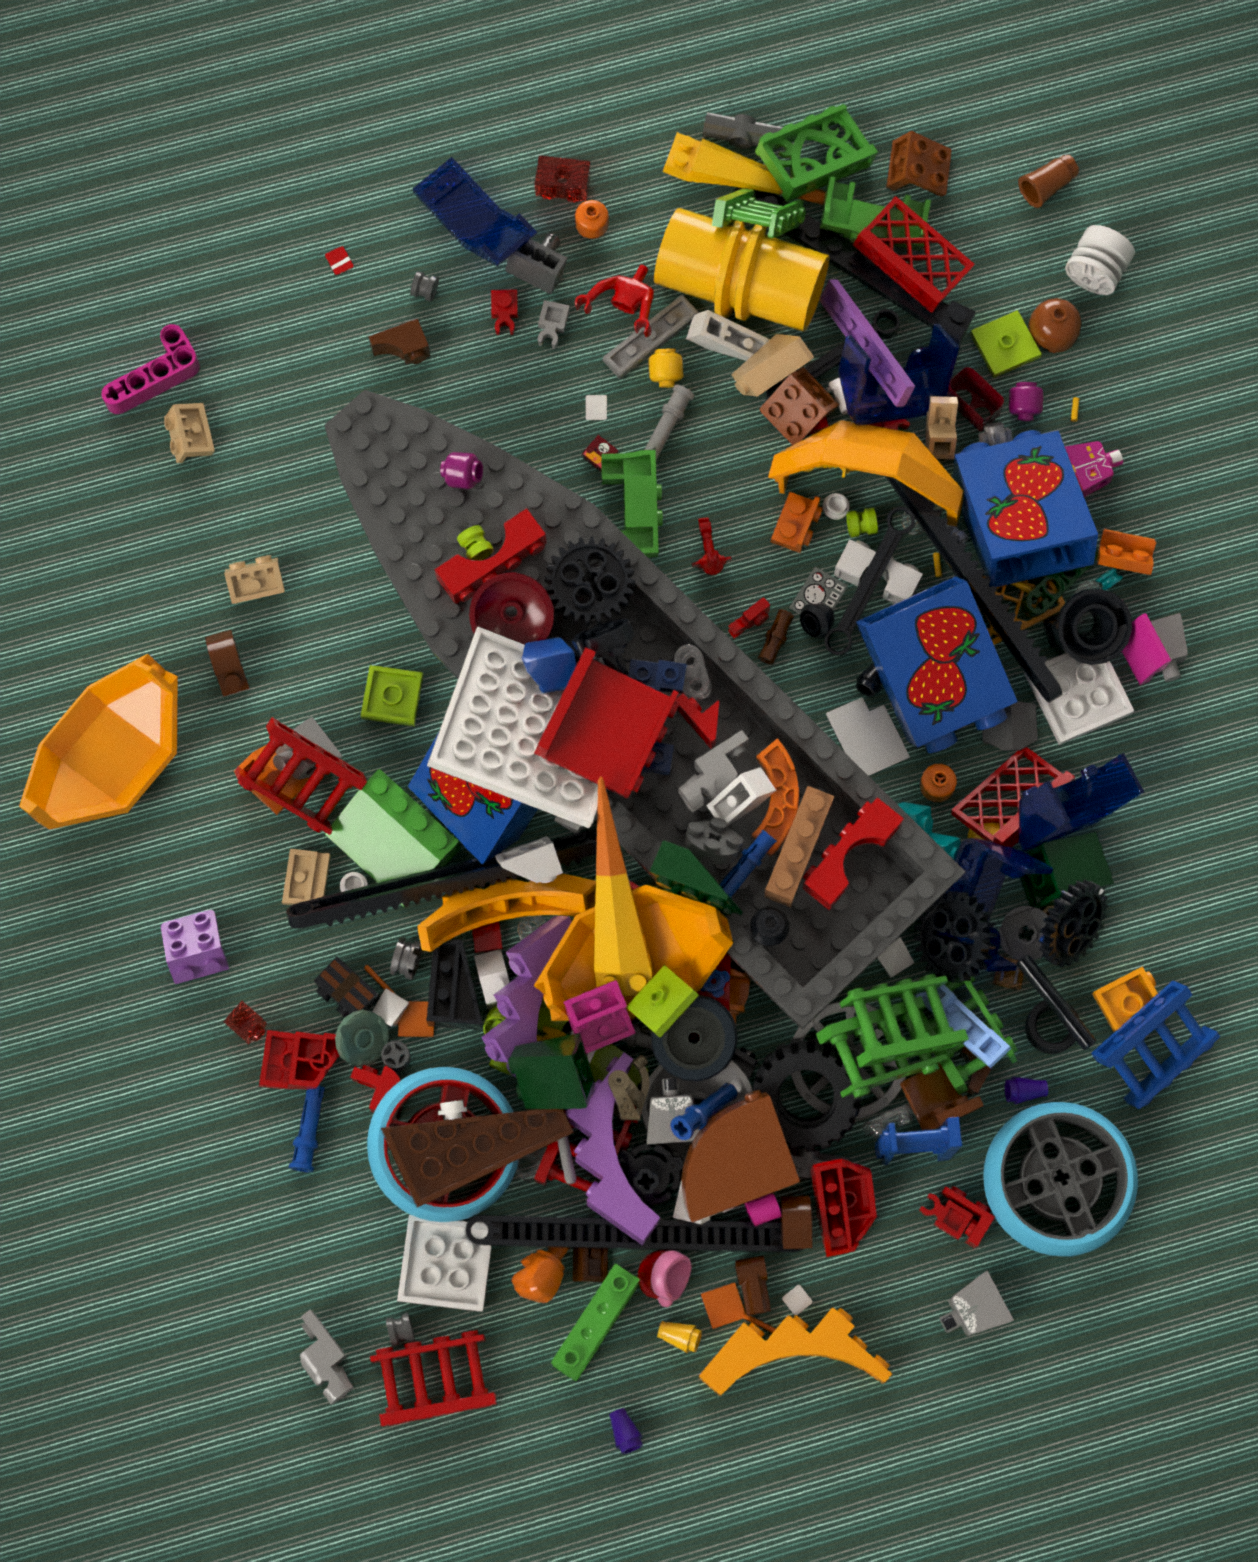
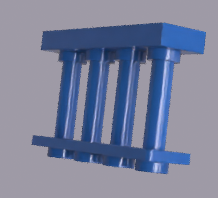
M1176 981L1170 982L1091 1053L1096 1062L1108 1068L1113 1066L1116 1068L1131 1090L1123 1099L1127 1104L1137 1109L1148 1105L1158 1092L1168 1087L1177 1075L1183 1070L1188 1069L1196 1058L1212 1048L1214 1042L1220 1038L1217 1031L1206 1026L1201 1028L1185 1005L1186 1001L1193 994L1183 984ZM1174 1011L1177 1012L1192 1034V1037L1182 1046L1179 1045L1164 1023L1165 1019ZM1154 1029L1172 1053L1161 1064H1159L1144 1042L1145 1037ZM1133 1048L1137 1050L1151 1071L1140 1083L1123 1060L1124 1056Z
M959 1117L947 1118L939 1129L896 1133L895 1123H888L880 1137L877 1138V1142H875L876 1159H881L882 1165H888L895 1154L932 1152L937 1154L938 1161L950 1160L962 1147Z

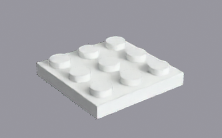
M1067 653L1046 661L1045 665L1062 689V696L1050 703L1042 697L1024 672L1059 745L1134 713V709L1110 661L1103 664L1089 665L1074 660Z
M409 1215L397 1301L483 1312L492 1246H477L470 1243L465 1235V1228L468 1223L466 1221L434 1222ZM475 1223L471 1228V1233L475 1238L482 1239L486 1237L488 1229L485 1224Z

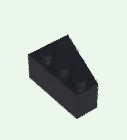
M450 939L433 950L426 1019L430 1027L483 1030V1022L462 940Z

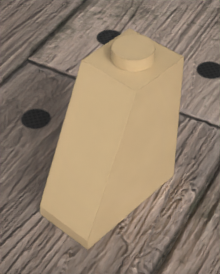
M776 334L731 375L735 379V386L741 394L757 397L811 361L814 356L800 336Z

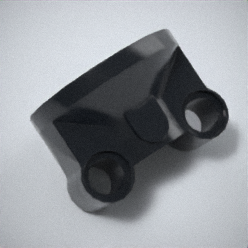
M1099 588L1082 590L1071 596L1060 609L1059 615L1042 621L1050 648L1064 650L1074 660L1089 665L1107 663L1119 656L1127 646L1132 632L1131 614L1125 602L1113 592ZM1085 612L1091 613L1094 619L1092 629L1085 634H1079L1077 630L1079 618Z

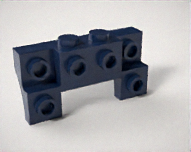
M631 659L628 677L659 692H673L675 690L682 694L687 664L659 660L658 663ZM655 742L652 747V751L656 752L649 768L643 766L641 773L670 775L674 745Z

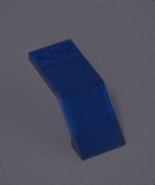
M452 157L413 188V193L464 248L496 266H499L537 234V231L520 213L514 216L499 208Z

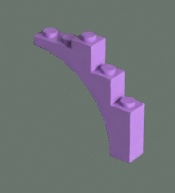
M554 916L505 952L510 960V968L518 977L494 994L498 1002L497 1008L506 1019L481 1038L486 1045L485 1051L488 1056L494 1061L507 1062L506 1066L509 1072L508 1059L514 1047L537 1042L538 1015L543 993L535 988L534 984L572 921L569 916Z
M623 1053L620 1058L615 1056L606 1068V1071L609 1073L603 1081L600 1079L596 1081L587 1108L564 1110L566 1111L565 1115L569 1123L589 1137L588 1140L583 1138L574 1151L577 1153L575 1162L601 1180L600 1183L594 1181L585 1195L589 1197L587 1199V1206L643 1246L658 1225L660 1217L642 1202L629 1185L619 1165L613 1143L612 1118L616 1100L608 1085V1077L615 1070H621L628 1074L633 1065V1058Z

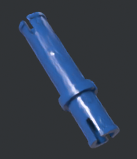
M764 830L761 831L747 850L744 849L741 852L743 854L742 857L720 883L730 897L735 894L755 867H759L762 864L761 860L777 842Z

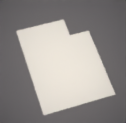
M862 697L826 713L844 752L868 776L910 758L884 705L869 711Z

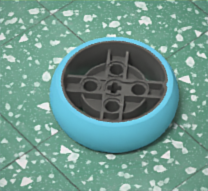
M1067 1102L1042 1103L1014 1115L995 1135L989 1146L984 1164L985 1194L996 1220L1017 1242L1042 1254L1075 1256L1101 1247L1122 1229L1135 1204L1138 1174L1136 1162L1128 1142L1112 1122L1100 1113L1082 1105ZM1055 1123H1066L1082 1128L1093 1135L1104 1148L1092 1152L1082 1142L1060 1136ZM1026 1133L1031 1147L1021 1160L1018 1180L1005 1184L1004 1171L1007 1156L1015 1142ZM1044 1145H1051L1055 1148L1057 1153L1055 1159H1049L1044 1155ZM1082 1162H1088L1093 1166L1092 1176H1086L1081 1172L1080 1165ZM1056 1172L1060 1176H1066L1067 1180L1063 1182L1065 1186H1062L1061 1182L1056 1183L1054 1181V1178L1057 1176ZM1115 1173L1116 1192L1112 1206L1106 1216L1095 1225L1090 1210L1100 1198L1103 1188V1177ZM1034 1181L1040 1185V1195L1034 1196L1028 1192V1182ZM1071 1198L1077 1202L1078 1210L1076 1213H1070L1066 1210V1199ZM1029 1206L1034 1212L1046 1219L1062 1222L1067 1236L1052 1235L1036 1229L1027 1223L1016 1210Z

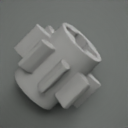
M1002 422L987 424L984 426V433L978 434L979 442L987 443L990 446L1013 440L1011 429L1004 428V423Z

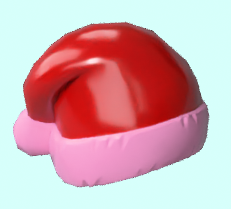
M656 1250L646 1255L641 1261L637 1273V1278L640 1279L638 1284L641 1291L647 1297L657 1299L662 1307H670L673 1301L680 1298L688 1284L692 1268L690 1259L672 1250Z

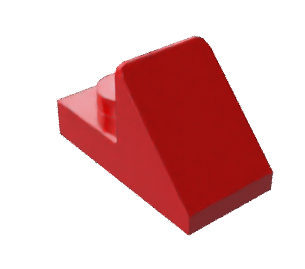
M682 693L675 699V702L679 703L677 711L708 747L712 749L716 744L719 700L701 713L702 708L693 697L688 699Z

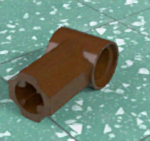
M764 1256L735 1260L739 1286L741 1285L746 1316L771 1312L766 1286L768 1279Z

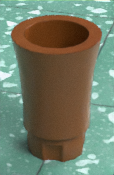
M1069 154L1055 158L1035 171L1019 177L1018 185L1021 194L1031 206L1040 208L1052 195L1069 184L1071 179L1079 174V167L1075 159Z

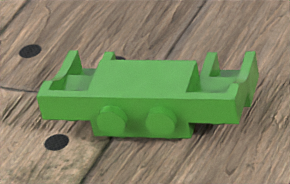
M830 177L827 181L823 201L824 208L820 228L843 233V237L849 238L854 243L858 234L885 207L858 200L852 201L855 182H850L849 185L835 182V177ZM905 195L902 202L927 222L931 200L926 199L923 203L910 200L911 196ZM891 209L890 220H904L903 213L900 210ZM886 226L875 227L871 231L878 238H887ZM891 226L892 238H905L904 226ZM909 226L910 238H923V230L921 228ZM911 243L912 250L921 251L924 247V243ZM893 244V248L894 246L906 248V244Z
M656 450L602 454V485L623 484L624 530L620 531L647 557H658V526L663 525L662 510H657V500H662V485L657 484Z

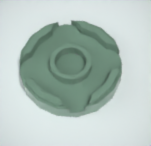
M363 1009L354 1011L346 1016L338 1026L335 1036L336 1049L340 1057L347 1063L360 1067L371 1065L381 1057L383 1047L389 1040L388 1027L384 1019L372 1011Z

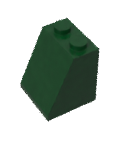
M1096 832L1042 843L1014 861L1029 905L1041 910L1048 906H1055L1054 899L1060 900L1061 891L1068 892L1069 885L1075 886L1077 880L1083 882L1086 879L1101 886L1103 890L1114 884L1112 872L1108 867Z
M581 1033L514 1047L508 1059L510 1072L516 1075L518 1082L516 1084L519 1100H523L526 1109H583L588 1107L596 1084Z

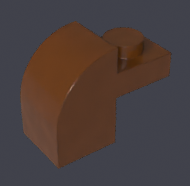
M232 630L205 637L210 660L223 697L249 689Z
M810 1196L781 1197L779 1206L782 1215L783 1249L812 1248Z

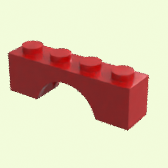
M527 508L504 523V544L499 552L491 558L473 561L457 554L434 569L437 580L455 604L461 600L462 602L468 601L485 581L502 574L506 570L512 571L516 569L524 558L530 554L531 556L537 555L545 548V544H547L546 533Z
M878 797L872 804L867 801L857 813L860 818L853 825L849 822L839 834L842 839L837 845L834 846L831 843L821 855L824 860L819 866L812 865L803 876L805 880L803 890L828 910L834 906L849 886V881L843 869V860L846 855L855 847L863 844H876L884 847L902 826L904 818Z

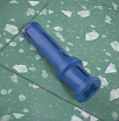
M728 1083L723 1084L700 1104H692L686 1108L683 1115L674 1117L670 1124L673 1134L680 1140L686 1141L690 1139L695 1130L704 1128L712 1115L716 1114L737 1097L738 1093L735 1086L732 1084L728 1086Z
M318 1086L316 1089L306 1090L299 1134L293 1140V1145L295 1146L293 1161L289 1163L288 1167L291 1170L308 1173L314 1171L312 1161L314 1150L318 1148L315 1138L325 1090L324 1087Z

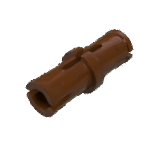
M782 609L778 610L771 629L766 632V641L758 656L761 662L774 665L781 646L787 640L786 634L794 619L792 613Z

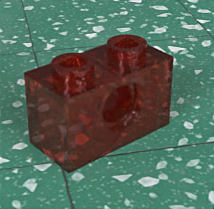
M539 155L535 178V195L545 199L563 198L570 202L587 201L591 175L590 161ZM561 178H565L568 180L565 183L557 182V180Z

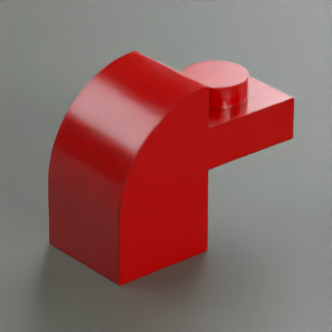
M366 1065L362 1069L354 1067L350 1076L354 1082L375 1089L369 1105L371 1112H375L385 1094L401 1081L399 1076L387 1066H384L381 1076L377 1075L378 1070ZM403 1105L398 1110L393 1120L398 1121Z

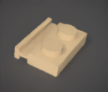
M290 849L282 899L283 905H293L325 896L331 858L330 853Z

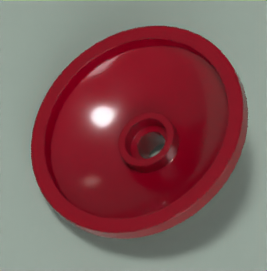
M503 573L491 577L477 589L470 604L469 620L474 634L477 627L525 645V643L546 640L552 629L554 609L548 592L538 581L520 573ZM513 606L517 609V612L514 615H509L506 609Z

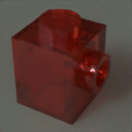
M243 1001L223 1021L231 1031L248 1045L252 1041L257 1042L266 1031L264 1027L267 1025L264 1019Z

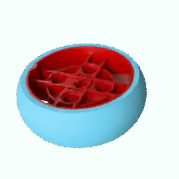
M435 1067L413 1073L399 1081L385 1094L371 1119L367 1138V1152L373 1176L383 1193L396 1206L417 1218L434 1222H453L477 1215L494 1204L502 1196L516 1172L519 1159L493 1171L488 1181L478 1191L468 1197L447 1202L449 1193L416 1208L408 1188L399 1180L392 1168L388 1155V1145L380 1128L443 1121V1115H438V1111H441L440 1103L463 1100V1105L466 1107L469 1093L479 1099L492 1115L513 1112L504 1095L488 1080L473 1072L453 1067ZM441 1087L439 1101L419 1109L410 1118L408 1123L393 1120L401 1106L411 1097L427 1089ZM468 1108L467 1112H462V1118L477 1117Z

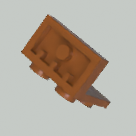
M913 131L893 140L886 188L896 191L912 183L938 196L946 195L952 150Z
M802 367L791 373L759 410L794 445L802 441L822 418L834 412L839 404Z
M941 1064L938 1065L940 1069L931 1074L924 1075L921 1072L900 1083L922 1130L937 1129L947 1118H961L984 1106L980 1096L969 1100L967 1095L963 1097L958 1095Z

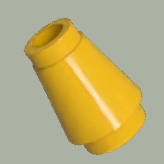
M662 1321L657 1337L686 1353L689 1351L696 1352L700 1344L702 1330L696 1329V1325Z

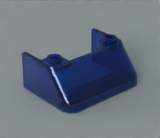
M934 324L929 346L914 350L908 357L906 367H902L915 385V388L905 406L896 407L871 371L868 372L871 358L852 335H847L838 374L848 416L856 425L927 416L930 397L947 396L948 386L960 347L940 324Z
M1125 754L1118 755L1098 768L1095 764L1090 765L1080 771L1082 776L1058 787L1053 788L1051 782L1047 781L1038 788L1034 786L1022 793L1023 798L1019 800V843L1023 851L1031 850L1042 843L1054 841L1092 826L1143 794L1144 790Z
M967 838L960 844L954 860L965 871V874L945 893L958 891L967 892L968 896H976V903L985 904L982 912H991L992 914L1006 875L1011 878H1021L1025 874H1052L1053 868L1020 850L979 838ZM990 928V933L997 934V937L990 939V943L994 944L996 949L988 950V953L993 958L992 960H984L987 966L985 970L988 972L1016 971V964L997 954L1001 943L1000 934L996 928ZM936 930L937 935L954 937L959 939V941H968L974 944L972 939L955 937L950 933H941Z

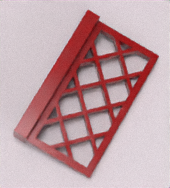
M896 196L858 234L853 243L854 247L931 313L935 311L945 297L975 265ZM895 206L903 213L904 220L891 221L890 210ZM886 226L887 238H878L871 231L875 227ZM891 226H904L905 238H892ZM909 226L921 228L923 230V238H910ZM911 243H924L925 255H912ZM929 243H938L942 246L943 255H930ZM893 244H906L907 255L895 253ZM944 260L945 272H932L931 261ZM949 260H958L965 268L961 272H950ZM913 261H926L927 272H917L913 268ZM933 278H946L947 288L943 292L939 291L933 285Z
M1025 747L1013 754L951 810V815L992 845V852L1001 858L1073 793L1075 776L1068 771L1061 773L1032 750ZM1025 756L1033 762V767L1018 768L1017 762ZM1034 774L1035 783H1019V775ZM1038 774H1049L1054 780L1051 783H1039ZM1002 775H1015V783L1000 784L999 778ZM1035 790L1036 797L1033 799H1021L1020 791ZM984 791H997V800H982L981 794ZM1000 791H1016L1017 799L1001 800ZM966 807H978L979 816H967L962 811ZM982 807H998L999 816H983ZM1002 807H1017L1018 813L1015 816H1003ZM983 823H999L1000 829L992 835L984 829Z

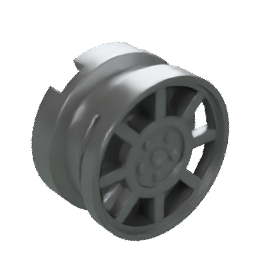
M400 937L393 954L390 974L396 975L399 970V974L405 975L406 979L413 980L422 954L421 943L416 940L414 943L409 941L406 943L405 937Z

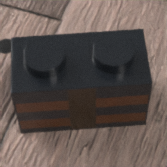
M337 956L314 980L318 987L316 992L326 1002L332 999L338 1005L336 1011L344 1018L354 1011L362 1009L368 1011L380 999L378 993Z

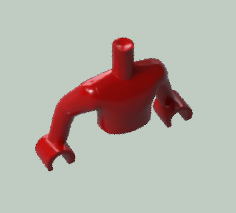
M640 265L633 278L616 275L601 280L586 295H579L575 298L576 309L579 310L581 305L586 304L584 311L586 314H589L592 311L591 303L604 291L614 289L615 293L610 302L615 308L629 314H635L641 305L639 319L635 321L634 329L636 334H638L641 328L646 327L644 329V336L649 337L652 331L648 318L654 299V290L642 283L649 269L644 265Z

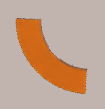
M778 738L756 756V760L762 766L776 791L770 796V805L764 820L752 833L751 837L755 840L761 831L764 830L777 841L767 852L770 857L785 842L796 816L799 803V786L795 766Z

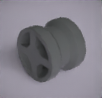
M417 271L411 285V296H423L425 300L432 302L437 292L439 277L434 275L428 277L425 276L424 272Z
M391 1041L383 1047L381 1058L385 1066L391 1068L394 1072H398L407 1068L411 1060V1054L403 1042Z
M404 1313L397 1319L392 1317L386 1318L392 1346H397L404 1340L409 1342L415 1341L409 1313Z

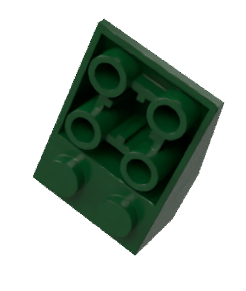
M663 840L649 872L657 879V884L665 887L664 891L679 896L684 894L692 900L713 905L726 916H731L732 913L742 916V910L689 849Z

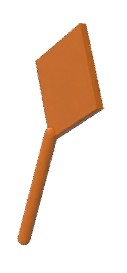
M366 965L364 967L384 990L387 988L395 993L370 966ZM408 1001L410 1003L398 1023V1037H434V1027L428 1026L426 1021L428 1002Z
M735 1282L701 1294L712 1329L745 1319L771 1333L776 1330V1328L750 1315L746 1316Z

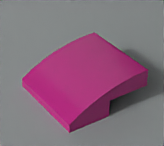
M1146 613L1132 621V632L1129 642L1122 653L1141 686L1149 682L1155 673L1164 670L1171 662V659Z
M617 980L563 1001L573 1033H581L586 1054L636 1034L625 1008L627 1005Z

